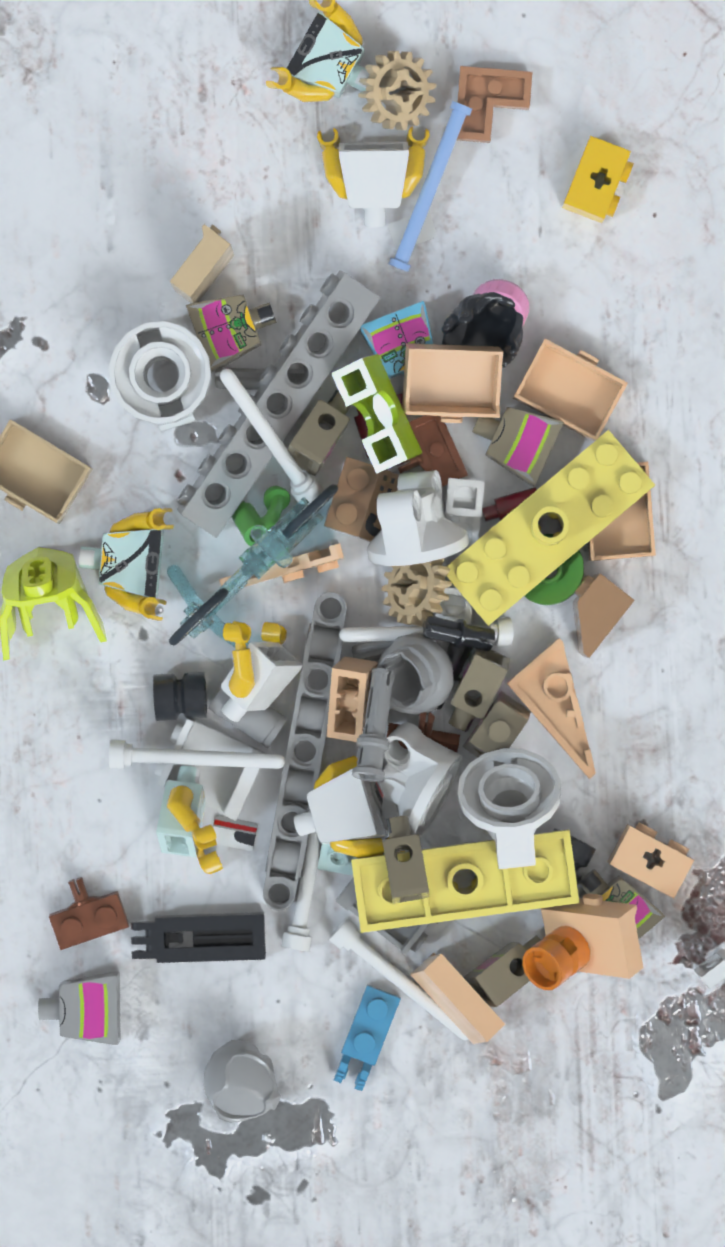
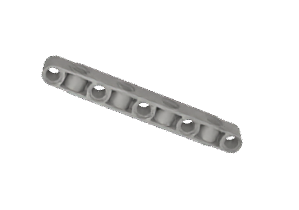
M334 592L324 593L316 600L312 622L309 624L302 662L304 666L300 673L265 868L266 878L263 899L268 907L276 911L285 910L293 904L298 880L301 878L309 834L299 836L297 831L286 830L282 824V818L289 812L302 814L310 811L307 794L314 790V783L320 774L327 735L332 667L340 661L343 641L340 639L339 633L344 628L347 613V604L344 598ZM327 598H335L341 604L340 615L334 619L325 618L320 611L321 603ZM321 669L327 673L328 684L325 688L315 690L309 686L308 675L312 670ZM301 741H309L315 746V756L308 761L299 759L295 754V746ZM277 883L286 885L290 891L289 898L284 902L274 901L269 894V890L273 885Z

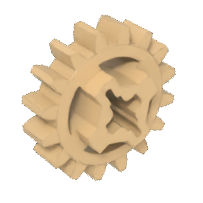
M388 51L387 57L385 55L375 56L377 66L366 65L365 69L370 75L368 78H360L359 80L361 84L366 86V91L358 93V97L366 98L368 102L362 108L363 112H374L370 121L382 123V128L393 130L395 127L396 130H407L408 124L418 126L420 124L418 115L428 116L430 114L425 107L426 103H435V98L429 96V90L436 88V84L428 83L427 78L433 73L432 70L421 69L424 60L422 58H413L412 52L402 51L399 53V51ZM406 87L405 90H399V92L395 94H389L390 91H395L397 88Z
M445 558L426 563L392 566V572L384 573V576L389 581L387 585L382 586L381 591L388 592V597L384 599L383 605L391 606L388 612L389 616L396 617L399 623L422 626L423 621H426L428 616H433V612L439 614L443 612L440 603L442 600H449V596L444 593L445 588L452 586V582L445 580V576L450 572V568L442 566Z

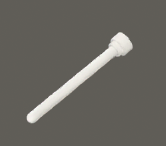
M231 369L222 370L220 373L221 381L291 479V494L300 505L310 504L322 493V486L314 475H309L301 470Z
M499 617L489 626L487 624L474 625L494 629L495 641L488 639V642H494L496 646L512 645L513 623L511 617ZM423 626L343 628L339 633V637L344 642L395 641L397 637L415 633L423 635Z
M116 739L110 740L109 768L124 769L125 765L132 766V762L272 769L282 768L285 764V759L280 754L133 748V744H126V740Z
M317 832L310 833L308 837L292 926L289 925L288 931L283 933L281 946L285 948L310 951L312 937L309 936L310 929L307 928V922L322 846Z
M347 917L338 925L328 939L339 949L342 947L347 951L352 949L459 1038L469 1040L419 985L360 938L361 933L357 931L358 926Z

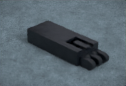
M264 912L156 916L155 921L131 922V930H145V936L131 937V944H146V950L131 951L132 959H157V963L265 960ZM193 931V947L169 948V943L184 942L183 933L169 932Z

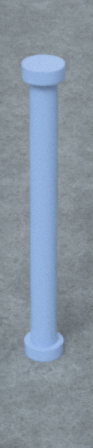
M452 101L450 106L453 110L395 258H390L388 263L409 272L411 267L408 264L464 119L466 115L470 116L472 108Z

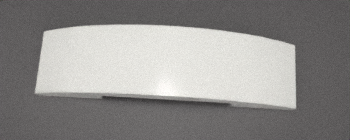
M448 478L445 516L446 519L467 530L469 543L460 552L445 557L442 564L444 567L449 565L479 539L485 481ZM453 584L445 588L444 593L449 596V600L441 601L440 606L443 612L441 614L435 613V617L452 621L464 619L467 624L471 625L472 606Z

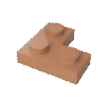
M460 66L457 103L472 108L470 116L466 115L457 141L490 143L493 107L529 110L533 72Z

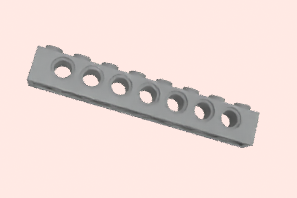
M339 271L337 275L332 273L326 279L320 289L323 295L316 306L310 304L300 318V322L303 325L295 336L290 334L285 339L279 349L282 356L275 366L269 364L263 371L258 381L262 385L254 396L249 394L282 442L381 298L343 271ZM341 302L345 307V314L341 320L333 322L328 315L329 308L334 303ZM320 332L325 338L324 346L319 351H310L308 348L309 337L314 333ZM294 363H302L304 366V375L298 381H290L287 377L288 368ZM274 393H281L284 397L283 406L277 411H269L267 408L268 397ZM240 407L238 412L241 416L235 425H227L218 438V443L221 444L213 456L208 454L201 462L197 470L200 476L194 485H186L177 499V502L180 504L177 508L178 512L215 538L219 536L273 456L262 438L256 441L247 440L246 430L251 425V422ZM233 453L242 454V466L235 471L227 470L225 463L228 456ZM213 483L221 484L223 487L221 497L214 501L207 500L205 498L206 488Z

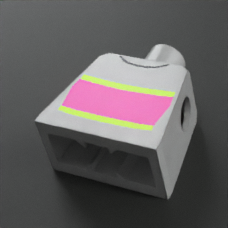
M110 972L61 982L59 985V998H39V1020H59L60 1036L118 1045L121 1040L120 972Z

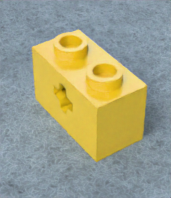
M590 135L562 208L599 223H603L606 215L613 217L620 200V196L615 195V191L619 181L627 182L634 164L628 161L631 151ZM599 172L605 174L604 181L609 184H603L600 190L594 188L595 181L590 178H596Z

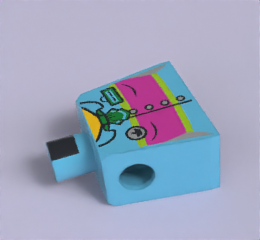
M424 301L365 323L359 329L373 355H379L389 379L401 374L404 376L406 343L433 344Z

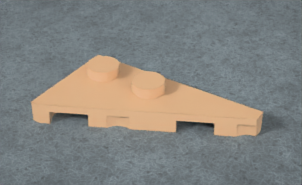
M338 543L323 550L301 554L257 569L219 579L221 588H226L228 592L278 577H282L283 583L303 578V570L317 567L318 573L338 568L337 560L344 559L341 545Z
M558 638L511 678L507 685L590 779L596 773L584 729V722L568 666L564 644Z

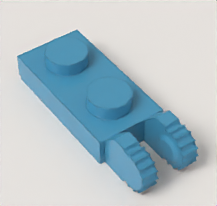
M367 984L341 1050L343 1055L333 1081L341 1083L345 1079L350 1059L353 1057L364 1062L361 1071L356 1077L354 1088L359 1091L363 1090L372 1065L375 1066L401 997Z

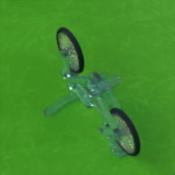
M336 484L330 485L309 505H307L309 501L303 497L269 530L262 525L254 526L250 534L255 543L238 558L243 565L205 603L199 598L180 567L177 565L169 566L167 574L187 604L183 611L187 616L180 622L181 627L170 637V645H177L187 635L196 638L208 628L226 641L223 637L225 623L216 613L247 584L253 575L260 579L276 563L282 568L288 567L291 564L292 556L290 552L324 519L320 513L317 515L316 513L337 493L338 486ZM226 641L235 648V642Z

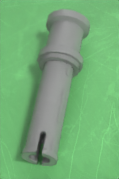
M374 668L371 671L363 734L359 735L356 746L359 747L357 767L352 770L353 777L364 781L378 782L383 781L385 778L382 766L384 752L389 749V742L385 735L395 672L389 671V669Z

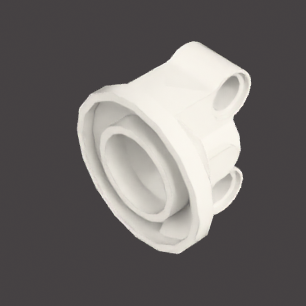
M166 321L144 323L127 332L114 348L109 364L110 387L119 404L137 419L157 424L162 432L196 421L194 411L205 399L211 381L210 359L201 341L185 327ZM158 361L171 362L179 371L177 384L167 392L155 391L148 383L147 374L149 368Z
M437 470L401 473L398 477V490L396 492L380 493L378 495L377 515L382 530L367 547L368 560L372 563L384 566L426 563L456 554L468 546L467 530L446 519L442 498V482Z
M403 723L387 737L389 749L384 752V759L388 763L383 770L385 778L383 781H379L384 791L383 807L381 809L378 806L385 829L388 830L386 819L407 815L411 835L419 834L421 839L440 810L454 783L461 765L462 756L423 735L416 725ZM398 740L402 741L407 746V749H404Z
M503 748L484 753L470 762L459 778L458 801L463 814L477 827L487 830L488 834L495 840L498 869L535 866L534 833L536 828L551 819L560 805L561 781L556 769L541 755L525 749Z

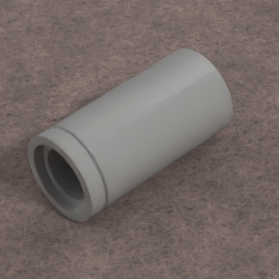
M221 688L208 709L266 748H269L288 718L269 706L266 710L247 711L239 722H234L221 711L230 698Z

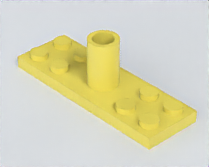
M607 430L446 567L450 568V572L446 577L489 626L645 495L655 484L614 435ZM544 516L557 519L560 523L561 531L556 532L552 538L541 534V526L538 524V521Z
M570 830L534 834L535 866L498 869L494 839L422 849L429 898L393 904L385 854L351 859L361 933L579 903ZM409 851L397 853L398 861L406 862L411 859ZM470 869L475 872V878L469 887L459 888L458 884L453 881L455 873L459 870Z

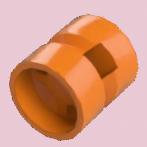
M560 926L525 952L522 962L524 972L536 987L543 990H553L587 965L590 960L589 945L584 936L570 926Z

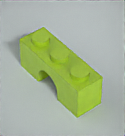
M378 354L362 358L332 373L346 407L353 405L358 408L366 421L368 436L362 442L376 473L422 454V450Z

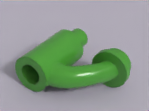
M271 486L265 491L263 503L268 511L263 517L259 516L252 504L246 503L243 500L231 516L240 534L249 546H260L267 540L269 531L277 524L282 510L289 505L290 494L285 488Z

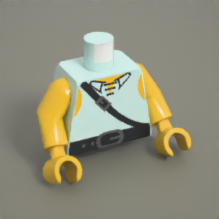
M309 0L310 6L323 11V14L317 13L287 68H270L278 73L279 81L277 83L266 81V86L272 89H282L283 92L302 102L329 101L333 96L340 98L348 84L360 91H366V86L361 84L359 80L360 78H368L370 74L364 67L359 65L364 56L363 38L352 17L335 0H323L321 4L316 0Z
M156 508L150 512L134 513L114 523L109 533H103L102 548L81 546L79 568L99 570V584L104 585L105 593L110 599L127 611L142 614L148 619L161 621L163 617L156 616V606L158 604H167L165 600L158 598L164 530H171L174 525H166L163 517L166 512H173L171 508Z
M192 766L179 767L177 781L168 780L165 785L156 830L161 853L197 857L202 870L207 874H213L222 870L223 866L216 851L206 855L204 853V849L217 845V837L211 824L202 827L206 798L203 785L198 784L201 771Z

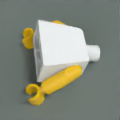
M412 126L409 128L406 137L407 142L340 143V137L335 128H333L334 139L330 142H324L321 130L318 131L317 139L320 147L324 150L322 158L325 177L338 197L348 200L349 208H364L365 226H385V208L400 207L401 199L409 197L423 176L425 150L423 148L426 146L430 136L428 129L425 128L423 140H415L413 138Z
M237 621L224 625L223 637L226 641L235 642L236 650L232 651L234 666L221 684L222 690L230 697L221 711L234 722H239L247 711L266 710L304 666L282 646L286 640L287 632L283 626L277 623L264 622L261 639L265 642H250L247 647L246 643L250 640L252 632L249 625Z
M352 756L328 765L315 781L314 790L307 794L310 811L294 816V825L299 836L317 832L320 843L329 844L335 852L356 858L383 855L384 848L381 837L386 836V832L371 782L352 776V770L357 767L358 758Z

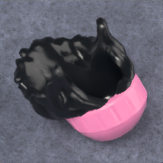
M503 279L489 280L480 285L474 294L464 298L444 321V326L441 328L443 332L442 345L500 347L503 351L502 368H505L517 356V352L522 344V327L529 314V301L525 292L515 283Z

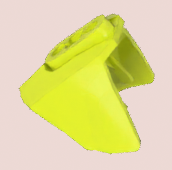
M37 547L7 566L2 582L3 604L0 610L3 661L10 660V640L16 631L15 607H18L22 628L27 637L33 636L30 620L33 618L32 610L34 605L54 601L64 610L68 628L72 629L79 619L76 601L82 605L99 641H107L103 621L92 599L87 594L73 554Z

